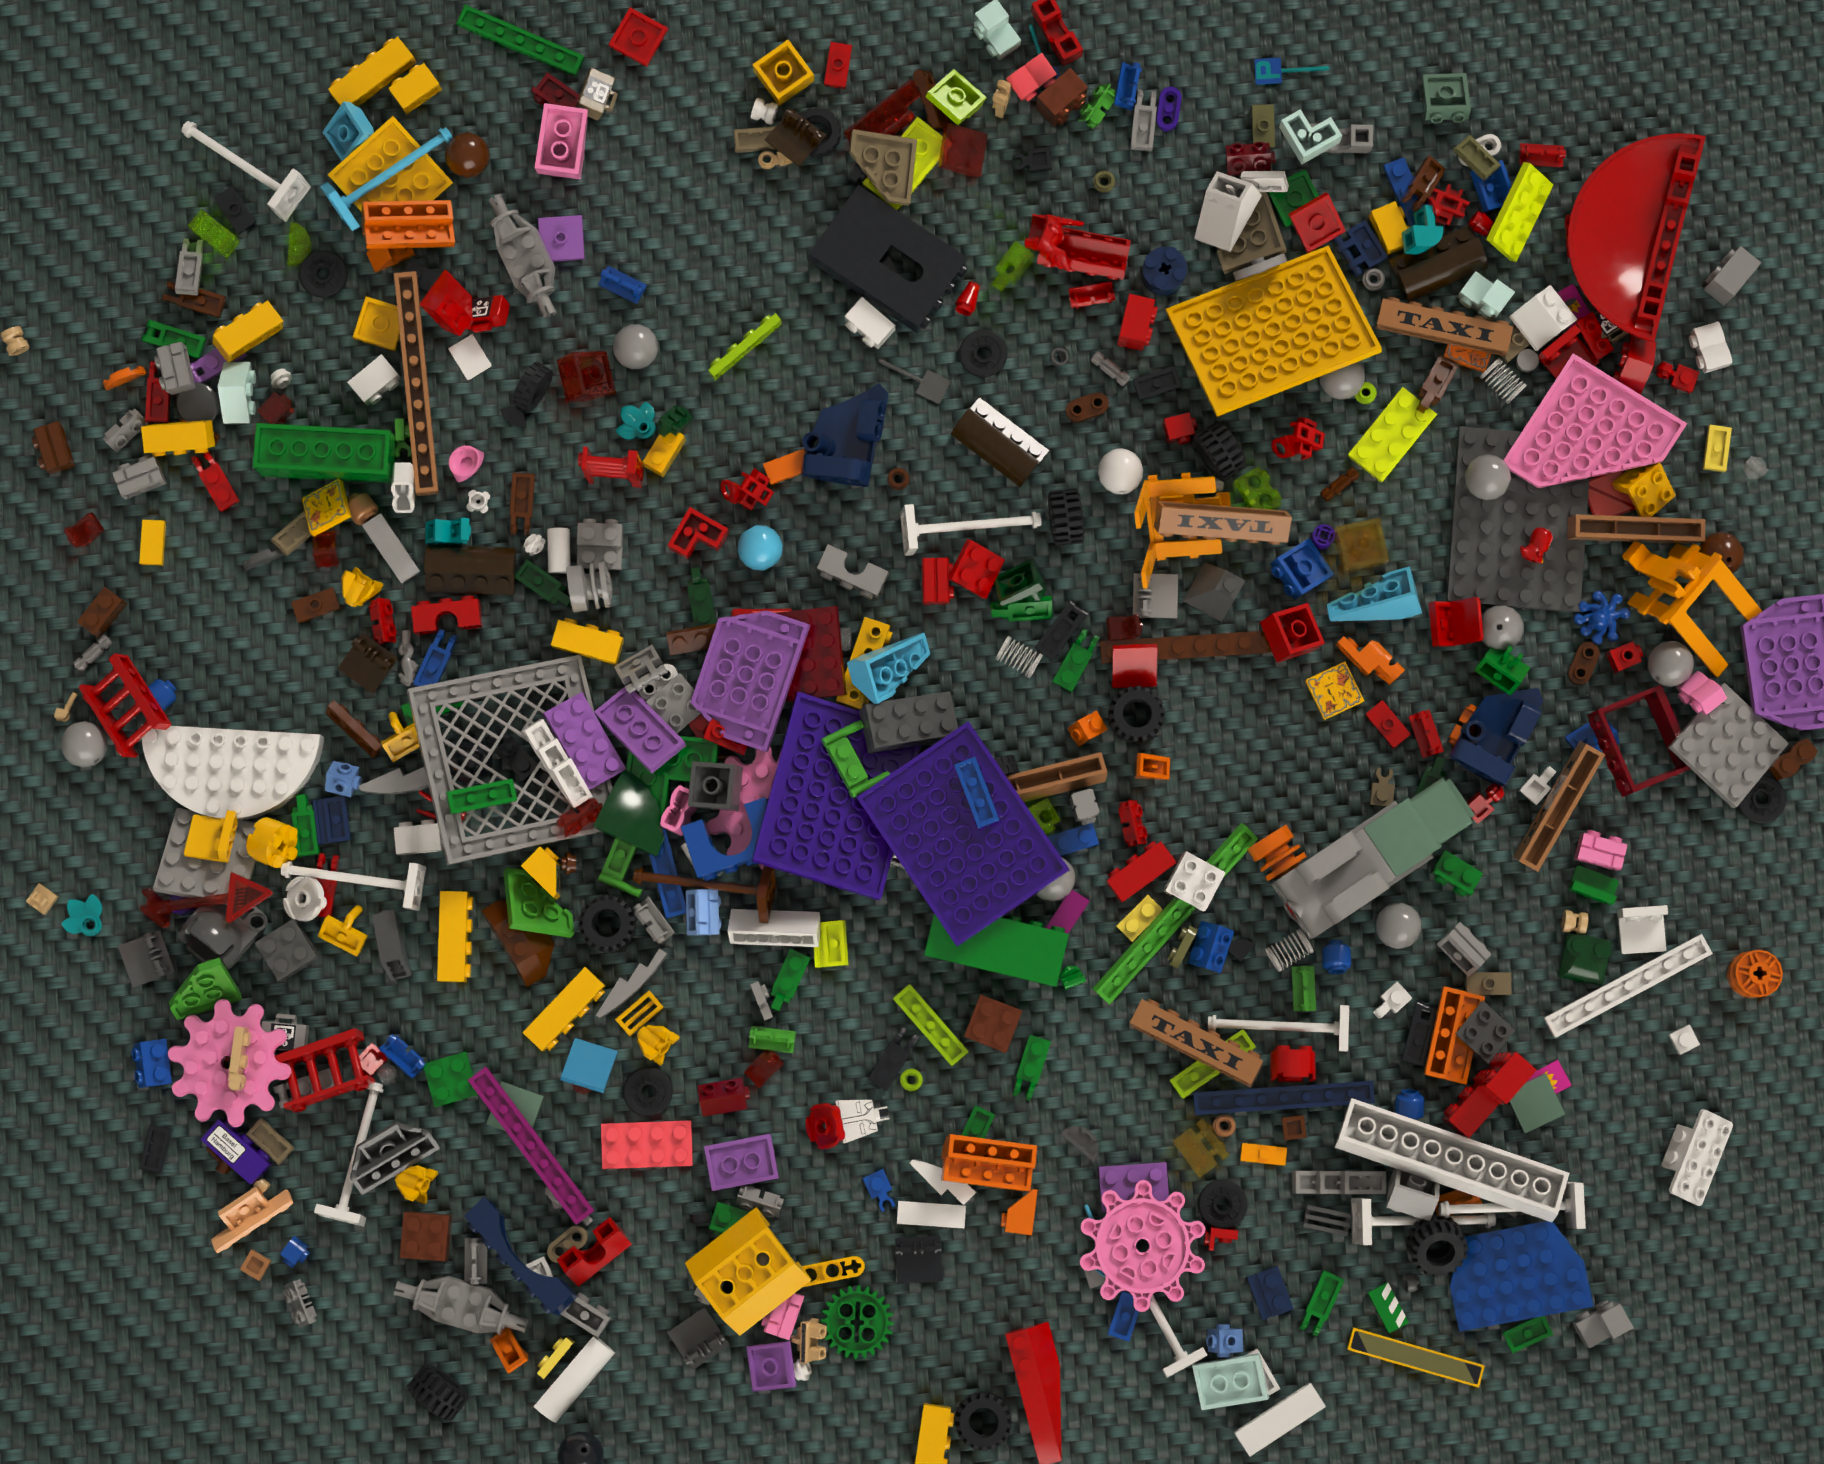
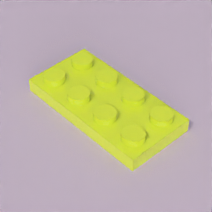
M919 117L913 121L901 136L917 139L912 193L952 146V143ZM868 177L862 183L866 189L897 211L902 206L901 204L886 202Z
M1523 162L1486 239L1507 259L1517 262L1553 187V184L1531 163Z
M1402 387L1347 456L1382 483L1436 417L1437 413L1430 408L1424 414L1416 410L1420 400Z

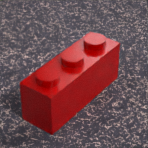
M1153 841L1144 847L1145 853L1140 857L1136 854L1125 861L1127 866L1122 870L1117 867L1107 874L1109 879L1106 883L1121 903L1177 863L1161 841L1157 844Z

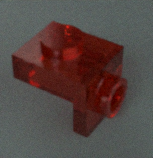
M93 512L87 513L74 526L64 529L68 541L75 548L88 546L105 531Z
M1138 614L1130 617L1106 618L1108 640L1135 639L1142 632V622L1139 620Z
M766 1050L744 1073L760 1088L784 1063L775 1052Z

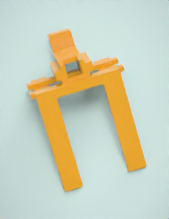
M1189 472L1181 473L1182 479L1158 480L1157 475H1148V480H1144L1134 512L1136 529H1141L1147 510L1150 543L1141 571L1143 589L1148 588L1156 558L1157 561L1166 560V557L1190 556V558H1199V555L1222 553L1221 538L1207 540L1197 539V536H1194V538H1188V540L1164 541V536L1160 535L1154 528L1157 501L1231 506L1229 492H1216L1214 476L1191 478V473ZM1216 492L1215 497L1195 498L1194 495Z
M1634 541L1622 555V558L1628 561L1636 571L1650 577L1647 583L1651 588H1654V591L1649 597L1636 592L1627 602L1628 605L1637 609L1644 616L1649 614L1658 618L1660 623L1665 625L1667 623L1671 624L1714 676L1719 677L1728 666V663L1686 613L1687 609L1713 579L1746 621L1761 613L1762 610L1721 560V554L1714 552L1710 557L1698 552L1701 548L1694 543L1689 548L1681 544H1675L1668 553L1669 557L1665 559L1651 553L1644 544ZM1677 576L1690 580L1684 589L1677 581H1674ZM1663 593L1676 598L1670 606L1658 601Z

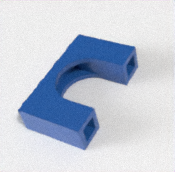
M764 797L744 804L752 827V838L748 847L736 855H723L716 850L706 821L701 819L681 826L697 878H704L705 881L717 878V873L725 871L726 874L739 870L738 866L747 864V866L758 864L752 862L751 859L768 798Z

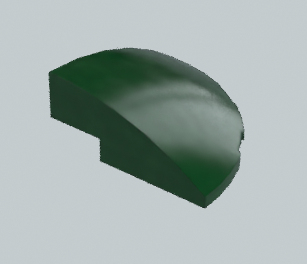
M624 770L612 788L593 826L596 830L615 837L623 843L658 857L663 840V828L660 824L662 815L660 807L646 784L632 773Z

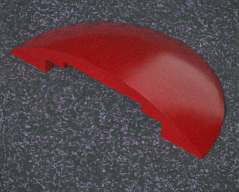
M1684 133L1662 134L1636 141L1621 148L1603 161L1588 177L1575 200L1568 227L1569 258L1581 290L1593 307L1608 321L1623 331L1647 341H1655L1668 282L1706 136Z

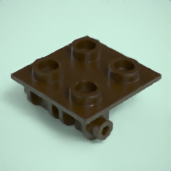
M787 109L783 114L784 118L765 138V141L797 166H800L826 135L793 109Z
M362 632L359 638H355L351 643L352 648L338 667V670L374 694L398 657Z

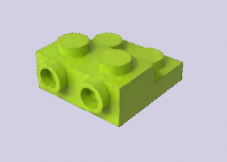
M955 69L929 90L925 96L957 125L976 113L987 98Z

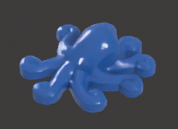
M1596 591L1592 594V598L1595 601H1600V605L1587 604L1585 601H1581L1578 605L1580 612L1592 611L1593 613L1584 616L1576 614L1573 620L1577 625L1588 622L1587 626H1583L1580 629V633L1583 636H1589L1593 629L1597 631L1591 639L1595 645L1602 643V636L1606 632L1607 627L1609 628L1608 640L1615 642L1619 638L1616 633L1615 619L1619 617L1628 619L1631 612L1627 608L1615 611L1616 604L1623 601V597L1620 594L1612 595L1608 604L1604 594Z

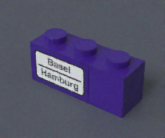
M218 1119L200 1140L250 1185L254 1184L273 1164L269 1161L270 1157L262 1149L258 1151L252 1145L254 1142L246 1134L241 1136L236 1131L237 1127L230 1126L227 1119Z

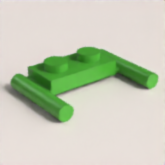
M861 720L821 739L852 798L862 794L890 775L886 771L868 780V775L848 738H845L864 728Z
M615 838L598 881L639 898L642 894V889L622 881L626 876L637 848Z

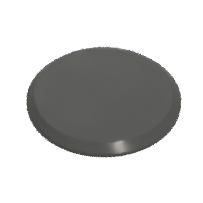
M195 382V389L178 393L176 409L182 419L186 421H213L217 416L219 400L214 390L208 385Z

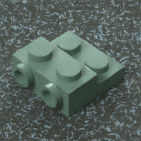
M1466 73L1423 74L1422 87L1425 120H1431L1432 123L1437 124L1443 120H1453L1455 123H1461L1465 119H1469L1471 105Z

